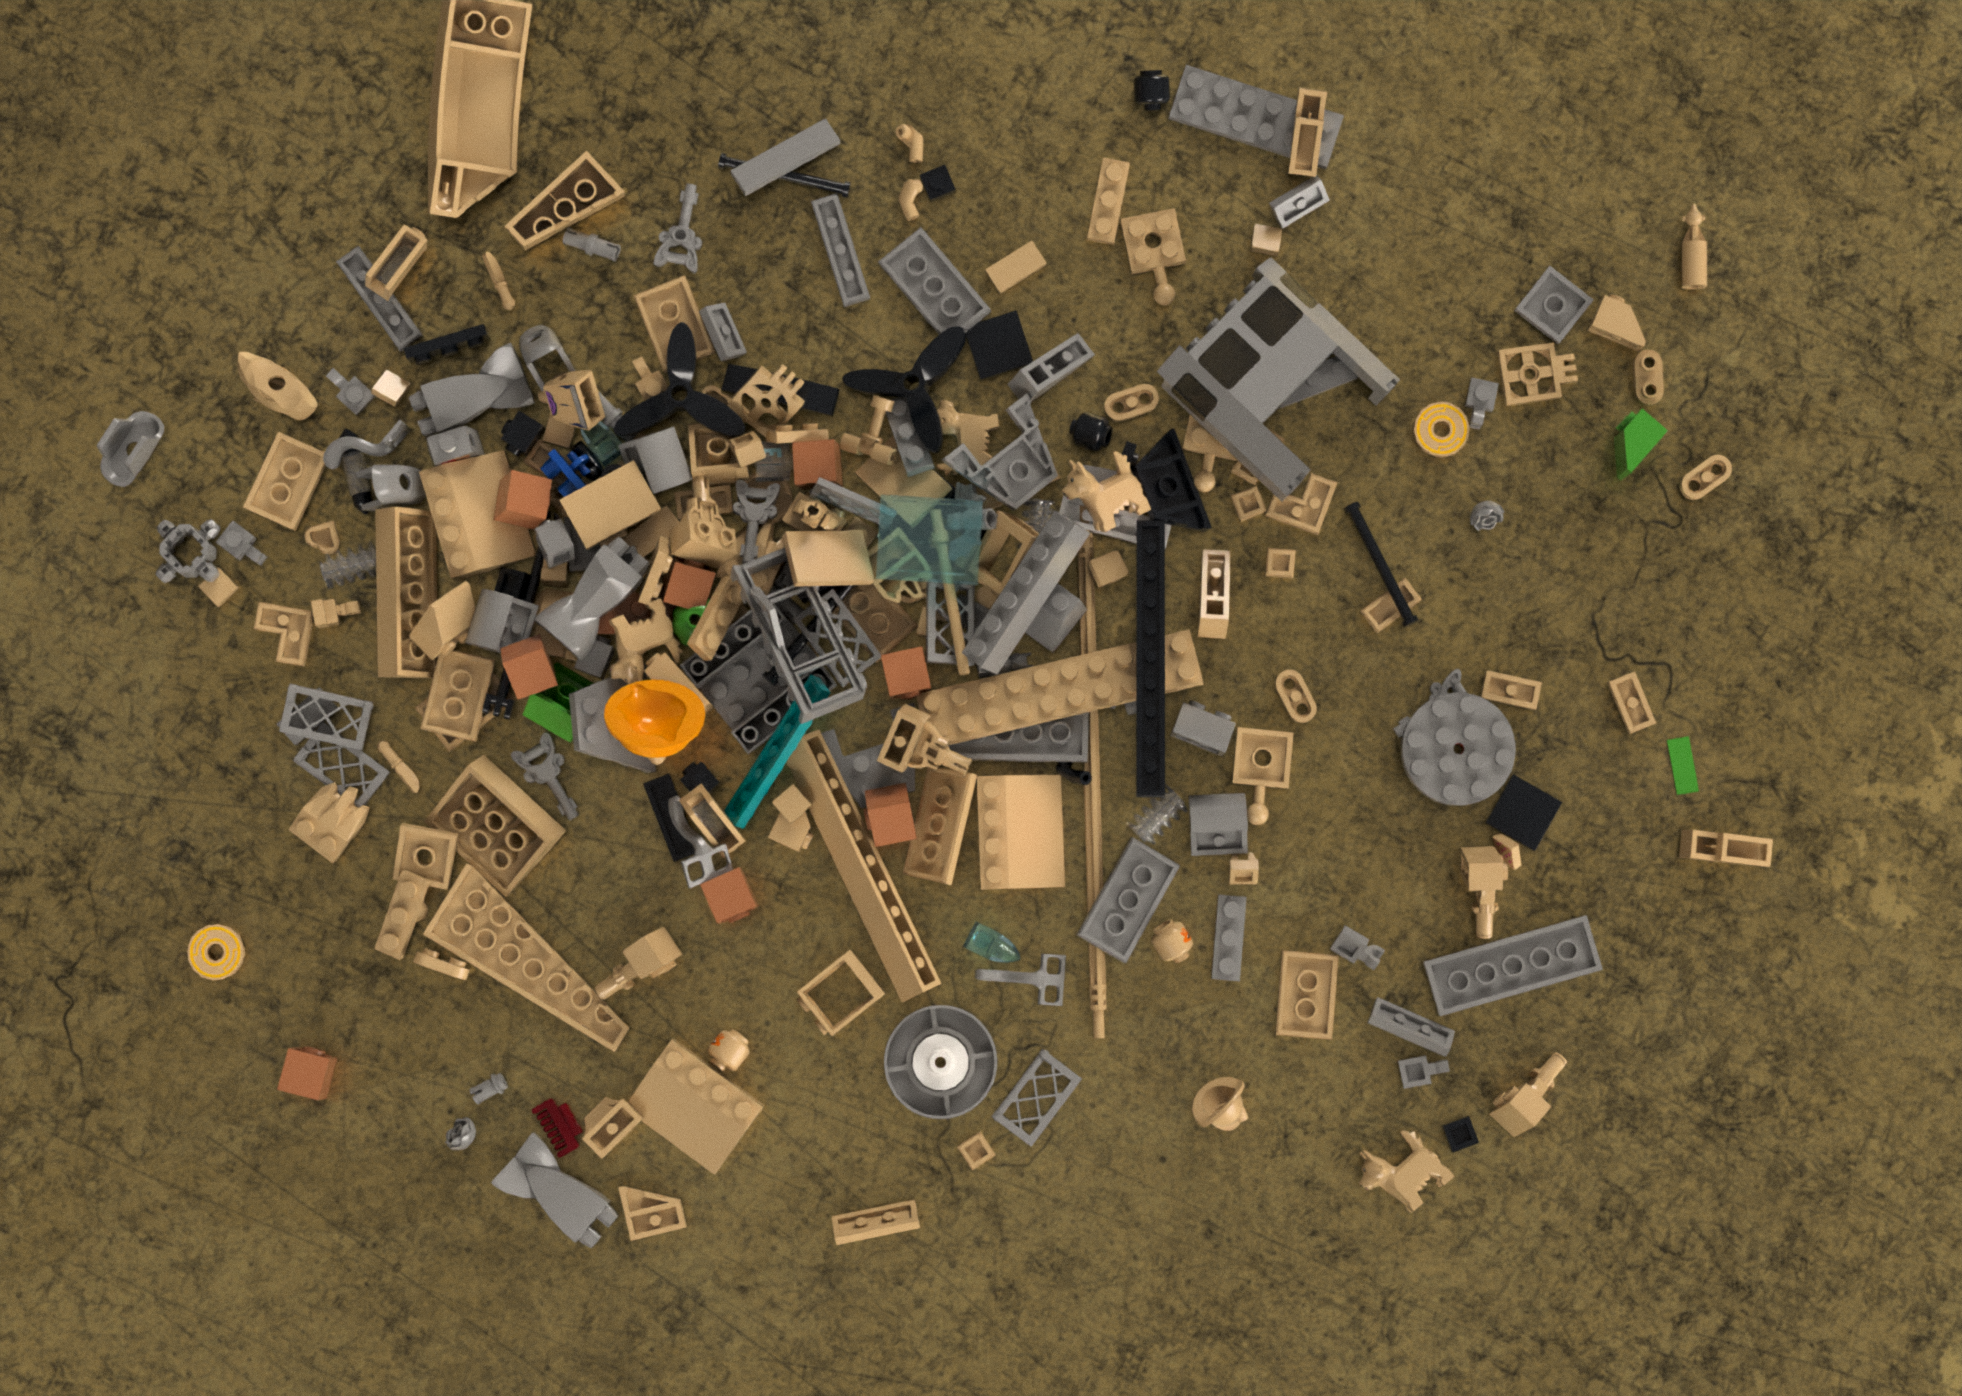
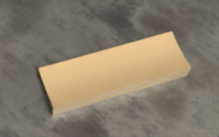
M403 507L375 509L378 677L432 679L438 657L431 660L409 637L430 604L437 600L436 528L431 511Z

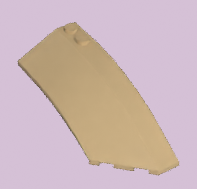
M442 0L429 114L428 214L457 218L467 208L493 191L501 182L518 172L519 111L532 4L514 0Z

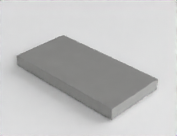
M922 227L878 261L882 269L938 335L954 326H961L966 333L991 313L988 305Z
M1130 837L1076 935L1122 963H1126L1180 865L1134 837Z

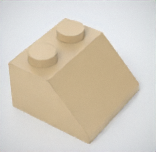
M465 581L430 604L410 633L409 637L431 660L441 654L443 656L448 655L456 647V643H465L475 612L470 584Z

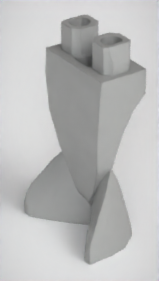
M512 343L497 349L484 363L479 374L452 376L421 385V391L409 396L411 406L415 412L426 408L430 411V417L418 421L423 436L439 434L461 427L490 407L510 409L529 406L535 403L522 364Z
M619 536L608 546L604 544L594 555L573 595L571 594L554 602L534 618V621L560 641L581 662L588 657L594 646L599 630L600 618L621 604L644 581L642 576L650 566V563L640 554L629 565L621 559L630 549V546Z
M532 1132L515 1157L491 1182L496 1188L505 1193L522 1198L537 1199L549 1218L564 1234L575 1243L580 1241L589 1248H593L602 1237L591 1227L594 1221L598 1219L609 1228L619 1216L614 1208L609 1205L611 1201L602 1193L561 1172L552 1152L535 1132Z

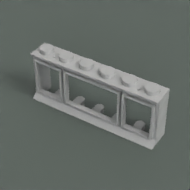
M782 548L747 563L733 565L730 578L732 582L738 580L741 587V599L744 604L748 602L751 607L753 624L755 628H761L765 637L764 647L767 652L772 651L777 662L776 672L779 677L784 676L789 686L787 691L788 697L791 702L796 701L801 711L799 721L803 724L862 700L867 683L861 672L858 673L854 666L855 658L849 647L845 648L841 640L843 639L841 628L837 623H833L830 617V606L826 599H821L818 592L819 586L794 587L792 585L765 597L771 604H774L805 591L834 651L794 667L785 646H781L782 651L778 649L773 634L769 631V625L764 615H761L762 610L759 604L755 603L751 597L750 589L756 586L750 575L787 561L785 548ZM839 660L852 688L812 704L799 676Z

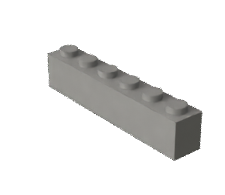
M1054 511L962 651V654L981 668L998 674L1090 532L1070 518Z

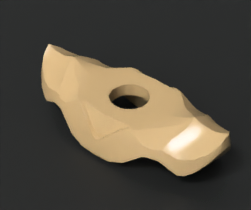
M239 352L237 368L240 379L245 383L252 395L263 405L275 412L286 414L295 420H304L317 409L318 403L310 390L290 371L269 359L248 352ZM273 378H281L284 380L285 386L281 390H273L270 388L269 382Z

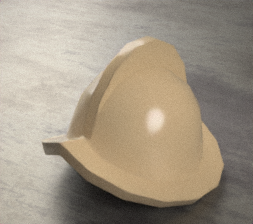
M1222 1077L1204 1085L1193 1099L1192 1113L1195 1121L1203 1128L1212 1124L1223 1131H1232L1239 1126L1240 1122L1246 1121L1248 1115L1243 1106L1241 1096L1245 1087L1243 1080Z

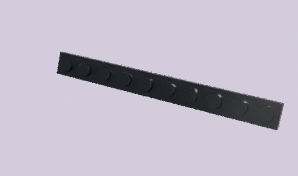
M1165 520L1137 521L1136 797L1165 798Z

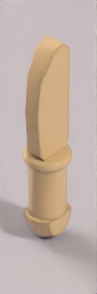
M485 252L482 258L495 284L494 288L497 289L501 298L502 306L506 310H513L515 299L511 296L501 267L491 253Z
M379 741L377 744L378 752L390 763L391 768L395 769V772L412 793L417 794L419 780L414 772L402 762L403 759L398 757L388 742Z

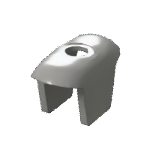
M537 325L528 329L520 336V352L541 391H544L545 383L533 361L556 349L569 372L575 371L559 339L550 327ZM539 337L537 340L530 342L534 338Z
M139 411L133 413L127 419H113L97 444V448L102 455L101 473L110 483L126 487L133 482L147 463L164 433V424L156 415ZM138 442L131 454L128 455L127 447L129 444Z
M373 465L356 472L357 478L372 479L374 491L378 498L361 505L362 511H375V509L388 507H405L421 503L426 499L419 474L422 470L405 465ZM401 474L408 480L407 490L403 489L400 485L399 478Z

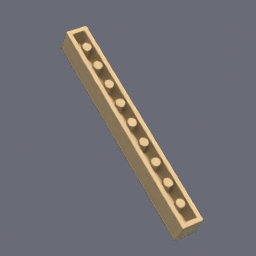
M818 729L803 735L797 748L787 760V764L801 793L812 805L809 810L903 1003L942 983L820 730Z

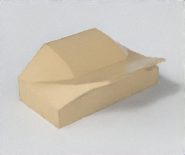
M605 1097L584 1118L586 1132L582 1140L603 1159L639 1124L643 1117L624 1098L614 1100Z

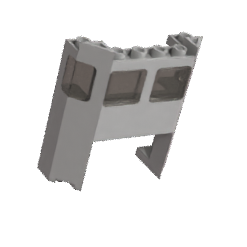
M1270 257L1255 269L1252 275L1255 279L1243 290L1246 295L1240 301L1236 298L1232 300L1224 309L1227 314L1221 320L1215 318L1205 328V331L1208 333L1201 340L1196 337L1186 347V350L1179 345L1157 372L1165 379L1161 387L1283 502L1304 480L1311 469L1266 428L1263 423L1332 353L1373 390L1368 399L1375 406L1397 385L1400 379Z

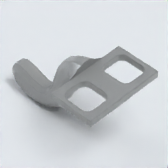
M399 419L382 439V442L378 444H373L357 437L346 436L338 438L327 447L324 452L323 461L329 469L334 470L339 467L342 456L348 449H356L376 457L388 455L396 449L411 429Z
M676 795L668 799L669 814L675 828L695 849L693 857L681 861L687 886L692 888L733 870L727 845L723 843L714 848L709 846L704 838L692 829L686 821L683 806L679 801L680 797ZM723 851L727 864L724 868L715 871L711 857L713 854ZM699 861L703 875L691 881L687 867L689 864Z
M1041 954L1040 970L1035 972L977 969L975 970V978L984 981L1032 984L1039 989L1038 1005L1062 1006L1066 955ZM1049 957L1059 959V971L1057 974L1047 973V959ZM1048 985L1057 987V999L1054 1003L1046 1002L1044 999L1045 988Z

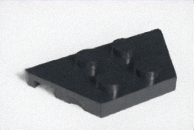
M1174 428L1170 429L1131 469L1132 473L1141 483L1143 495L1147 498L1151 510L1147 512L1150 520H1165L1167 525L1201 532L1208 531L1212 528L1194 484L1193 476Z

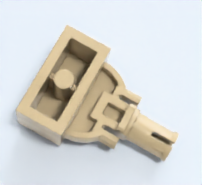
M697 476L692 480L693 498L686 502L687 511L682 516L681 522L669 530L671 555L702 562L706 566L717 569L737 554L735 529L726 527L723 518L718 513V505H716L715 500L710 498L709 478L706 477L704 479V476Z
M799 491L782 519L783 524L795 531H844L848 525V521L844 519L846 515L844 512L834 506L828 509L825 504L821 503L822 500L810 497L809 491L806 495Z
M905 704L898 710L877 761L901 773L908 767H928L936 771L939 765H943L965 776L972 759L950 750V747H948L950 740L942 737L938 729L929 722L931 715Z
M1495 846L1461 847V876L1468 890L1475 891V903H1471V908L1476 913V937L1482 939L1492 938L1493 914L1499 910L1498 904L1494 902L1495 890H1503V880H1508L1507 863H1503V856L1498 854Z
M662 927L643 936L622 952L629 963L625 966L620 964L614 967L612 975L596 985L595 991L601 999L605 1000L622 988L627 990L632 988L635 984L633 979L638 976L640 979L648 976L654 979L662 973L668 972L677 965L675 960L683 954L666 928Z
M1553 1053L1541 1068H1534L1530 1071L1529 1075L1532 1078L1528 1083L1518 1088L1512 1086L1507 1092L1503 1091L1493 1101L1492 1104L1495 1107L1489 1115L1513 1137L1535 1127L1552 1107L1542 1096L1546 1091L1553 1089L1555 1086L1554 1078L1567 1064V1060L1561 1054Z

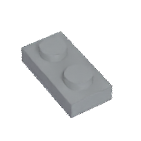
M1316 175V177H1311L1269 204L1278 225L1283 229L1330 200L1322 180Z
M726 303L705 306L699 311L720 361L739 358L747 353Z

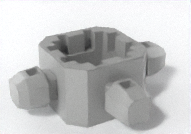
M209 519L200 526V530L190 524H179L176 527L168 520H163L157 526L159 534L164 538L160 543L159 554L167 561L166 564L162 563L155 573L162 582H170L176 577V572L186 578H197L200 575L209 582H213L219 577V571L212 563L216 559L217 548L209 541L211 538L214 539L221 529L214 520ZM186 536H193L203 547L200 551L202 555L200 557L197 556L191 562V566L186 565L184 567L175 558L176 556L173 553L176 550L174 548L182 544Z

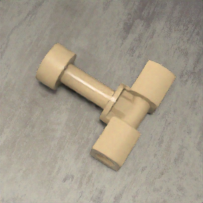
M873 395L870 406L875 407L868 434L862 433L861 437L844 433L840 442V449L857 455L867 454L871 456L872 460L894 466L898 457V449L883 445L884 439L879 437L885 413L886 411L892 412L895 401Z

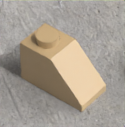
M1614 294L1604 295L1598 303L1587 331L1639 352L1645 346L1646 340L1631 305L1624 303L1625 299Z
M805 811L791 824L779 813L768 838L799 853L802 848L807 850L814 834L810 833L812 826L807 812Z

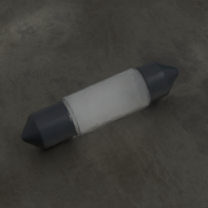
M347 428L339 436V438L346 436L358 438L356 433ZM348 449L342 456V464L349 493L352 496L354 507L367 515L369 511H362L361 505L373 501L370 479L357 478L356 472L367 468L364 454L356 449Z

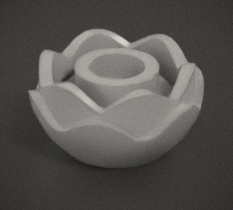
M1483 501L1473 508L1470 514V523L1478 531L1482 528L1486 530L1493 529L1496 523L1503 521L1504 510L1496 502Z
M467 1117L455 1120L454 1127L446 1133L447 1140L445 1143L450 1149L464 1150L473 1142L476 1136V1128L473 1121Z

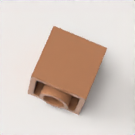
M834 439L792 443L794 483L801 490H810L819 477L843 487L840 444Z
M511 470L499 481L493 520L534 530L546 520L550 506L552 479Z
M672 555L673 559L670 568L664 575L662 588L659 593L662 601L686 609L706 606L715 578V571L712 567L706 566L705 563Z
M541 634L500 648L502 664L517 700L558 685L556 672Z
M922 646L881 655L891 700L897 698L901 700L913 699L916 696H920L923 692L932 691Z
M906 783L865 791L867 808H864L867 830H872L875 847L917 839Z
M740 867L700 884L717 924L729 921V924L750 915L749 911L759 907L744 871Z
M308 1046L288 1048L277 1090L314 1100L327 1099L337 1057L326 1055L325 1051Z

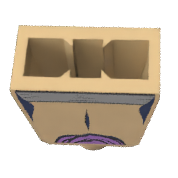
M592 370L558 373L544 384V391H541V389L538 391L539 401L548 404L551 416L555 421L580 429L590 430L605 418Z

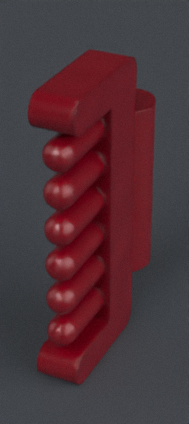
M550 1098L532 1109L533 1114L547 1109L536 1116L537 1120H541L550 1114L549 1117L540 1122L541 1126L554 1121L543 1128L544 1132H548L557 1127L547 1134V1138L550 1139L560 1133V1135L551 1139L550 1143L552 1145L564 1139V1141L554 1146V1150L558 1151L567 1145L566 1148L557 1152V1157L561 1158L580 1147L576 1136L583 1131L567 1103L558 1107L554 1098Z

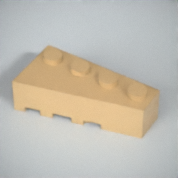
M585 151L505 225V229L526 251L625 197V191Z

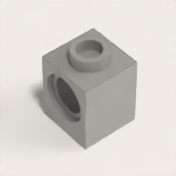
M562 519L545 521L535 528L536 542L548 568L575 559L574 545Z
M597 635L588 657L583 662L577 659L574 668L604 680L616 650L613 646H610L611 640Z

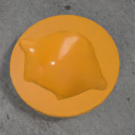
M643 680L622 687L609 698L604 709V720L608 731L628 751L643 757L660 758L681 751L687 746L689 741L698 736L705 722V708L701 699L693 691L681 684L666 680Z

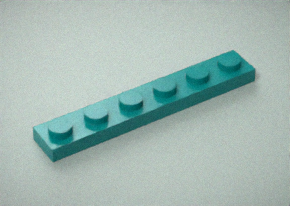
M810 675L804 684L812 704L828 698L831 693L822 680L814 675ZM793 701L724 810L736 827L744 829L813 722L811 720L803 724L800 723L799 716L801 711L796 701Z

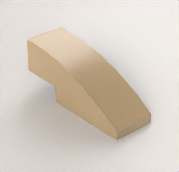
M1298 87L1288 174L1316 177L1324 124L1326 90Z
M1681 830L1679 858L1771 867L1773 839L1700 830Z

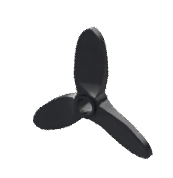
M684 322L677 324L670 335L667 349V371L670 385L667 387V390L631 408L617 420L613 430L618 436L634 435L657 425L677 411H685L699 424L716 433L728 437H738L746 433V427L742 419L731 408L712 396L693 390L692 386L696 373V348L692 331ZM679 391L687 392L686 398L682 401L674 400L675 394Z
M961 326L950 327L943 331L921 352L912 370L905 373L881 369H863L845 374L842 380L848 388L860 393L876 396L906 397L915 431L928 450L938 453L943 445V429L938 410L928 393L930 386L946 374L959 356L965 344V331ZM919 382L917 388L909 390L912 384Z

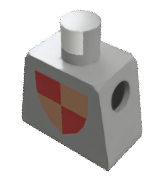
M461 426L427 437V449L433 467L485 455L478 430L467 426Z

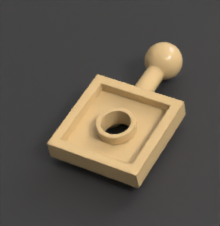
M1175 208L1120 219L1131 275L1154 270L1157 284L1153 292L1154 299L1160 305L1171 304L1175 299L1176 293L1174 288L1167 283L1165 268L1186 264ZM1150 235H1156L1160 238L1161 244L1156 248H1150L1146 245L1145 239Z
M1194 394L1191 408L1205 419L1216 407L1217 399ZM1189 414L1182 450L1204 454L1202 468L1194 476V484L1198 491L1209 492L1214 488L1216 482L1215 476L1212 474L1215 457L1237 461V459Z
M1237 727L1232 784L1254 786L1253 804L1247 809V819L1253 825L1264 824L1269 816L1268 809L1264 805L1265 788L1289 789L1293 732ZM1265 750L1270 754L1271 760L1267 766H1260L1256 763L1255 754L1257 751Z
M402 823L400 825L392 880H398L401 871L407 870L430 880V887L448 890L451 883L458 833ZM426 849L431 852V863L420 861L418 857L419 850ZM424 901L416 922L424 920L428 915V906Z

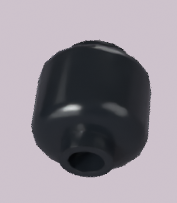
M1162 70L1140 71V75L1134 78V101L1136 104L1144 105V110H1160L1161 104L1167 103L1170 100L1169 77L1162 74Z
M1084 412L1078 419L1074 418L1072 420L1069 433L1073 435V442L1076 446L1098 452L1103 447L1106 448L1109 445L1113 434V427L1110 426L1109 420L1106 417Z

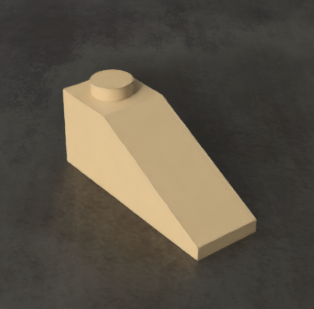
M1203 549L1198 637L1226 639L1229 621L1231 551Z

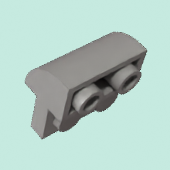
M674 426L618 445L624 463L627 464L633 460L635 461L653 494L693 480Z
M481 589L465 643L501 653L500 648L529 638L539 606L514 598L511 595Z
M1245 793L1188 795L1191 856L1248 853V820Z

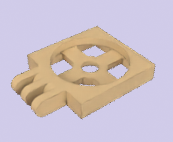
M1554 342L1497 351L1505 406L1561 399V385L1578 382V376H1566V373L1577 371L1576 365L1565 366L1564 363L1575 360V355L1556 356ZM1533 352L1544 356L1550 365L1539 367L1535 364ZM1521 353L1523 366L1520 370L1508 371L1507 364L1510 359L1516 354ZM1527 369H1532L1535 372L1533 379L1525 377L1524 373ZM1553 377L1549 390L1545 394H1539L1537 382L1540 378ZM1521 381L1526 384L1527 396L1520 397L1510 389V383Z
M784 364L773 374L761 366L727 404L729 408L764 437H766L767 430H776L775 425L786 424L805 402L796 394L804 384V381L800 378L794 385L790 383L796 376L792 371L784 378L782 374L787 369ZM764 384L772 388L769 391H761L755 385ZM744 393L755 400V406L751 411L742 404ZM781 395L784 396L787 402L788 412L778 405V398ZM763 398L770 400L771 406H763L761 400ZM764 413H771L779 421L776 424L767 425L759 418Z

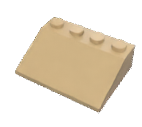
M505 450L445 463L419 472L449 575L455 581L465 580L501 567L534 558L536 555L528 528L493 520L499 481L511 471Z
M485 755L468 764L424 821L433 829L458 833L456 852L505 897L519 885L566 831Z
M1061 775L977 776L981 890L1065 887Z
M672 1039L628 1101L643 1117L642 1122L714 1175L765 1107L763 1103L676 1039Z

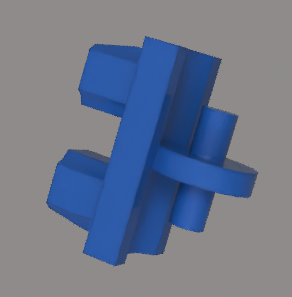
M555 449L548 453L550 458L540 469L552 480L561 472L567 476L568 479L557 488L563 497L586 486L576 472L580 471L584 477L591 473L586 467L590 460L587 454L578 457L574 451H571L567 455L572 462L569 465Z

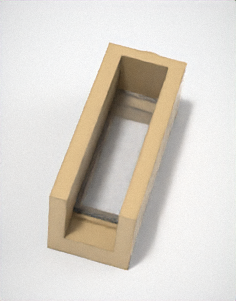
M404 224L365 275V286L389 301L395 289L423 252L426 251L427 239L419 229L415 227L409 228Z
M702 783L679 800L689 817L714 847L725 843L728 853H731L745 842L736 826H734ZM723 851L718 852L722 858L725 857Z

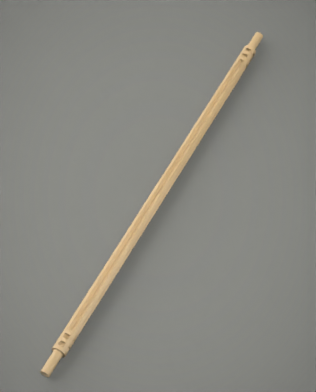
M1080 505V522L1089 524V521H1085L1082 518V512L1086 508ZM1093 533L1089 534L1077 553L1078 598L1087 608V611L1079 620L1080 655L1096 652L1094 576L1087 563L1094 559ZM1098 710L1089 712L1088 762H1083V771L1090 772L1092 776L1091 782L1088 785H1084L1087 914L1103 887ZM1088 943L1090 1010H1093L1094 1039L1105 1038L1104 1010H1107L1105 952Z

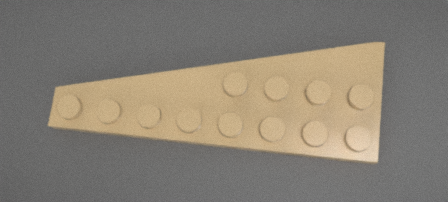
M466 863L423 935L611 1051L616 1052L630 1027L472 865Z

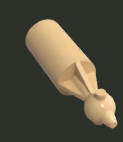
M1692 204L1686 216H1682L1683 222L1690 226L1681 243L1682 288L1703 289L1707 287V242L1698 225L1705 221V215L1698 211L1696 204Z

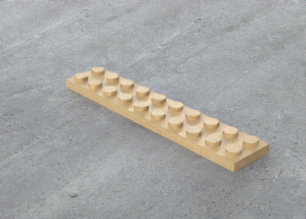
M1190 629L1165 635V694L1203 685ZM1137 642L923 692L920 696H916L919 710L931 715L929 722L938 729L942 737L950 740L948 745L1133 702L1136 701Z

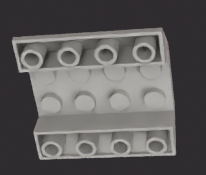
M774 603L772 605L776 608L787 650L800 633ZM752 610L729 626L712 660L704 661L695 653L680 664L690 680L697 688L701 689L731 728V733L747 754H750L772 736L793 703L788 697L787 691L789 686L783 676L777 679L778 683L776 686H773L762 677L764 672H769L773 666L766 657L767 651L764 647L761 628H755L753 624ZM806 644L792 663L795 667L817 658V655ZM825 666L799 676L803 686L810 675L819 677L829 691L837 686Z

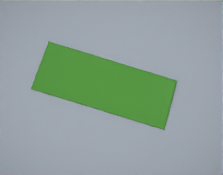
M1689 736L1667 740L1677 795L1698 792L1699 788Z

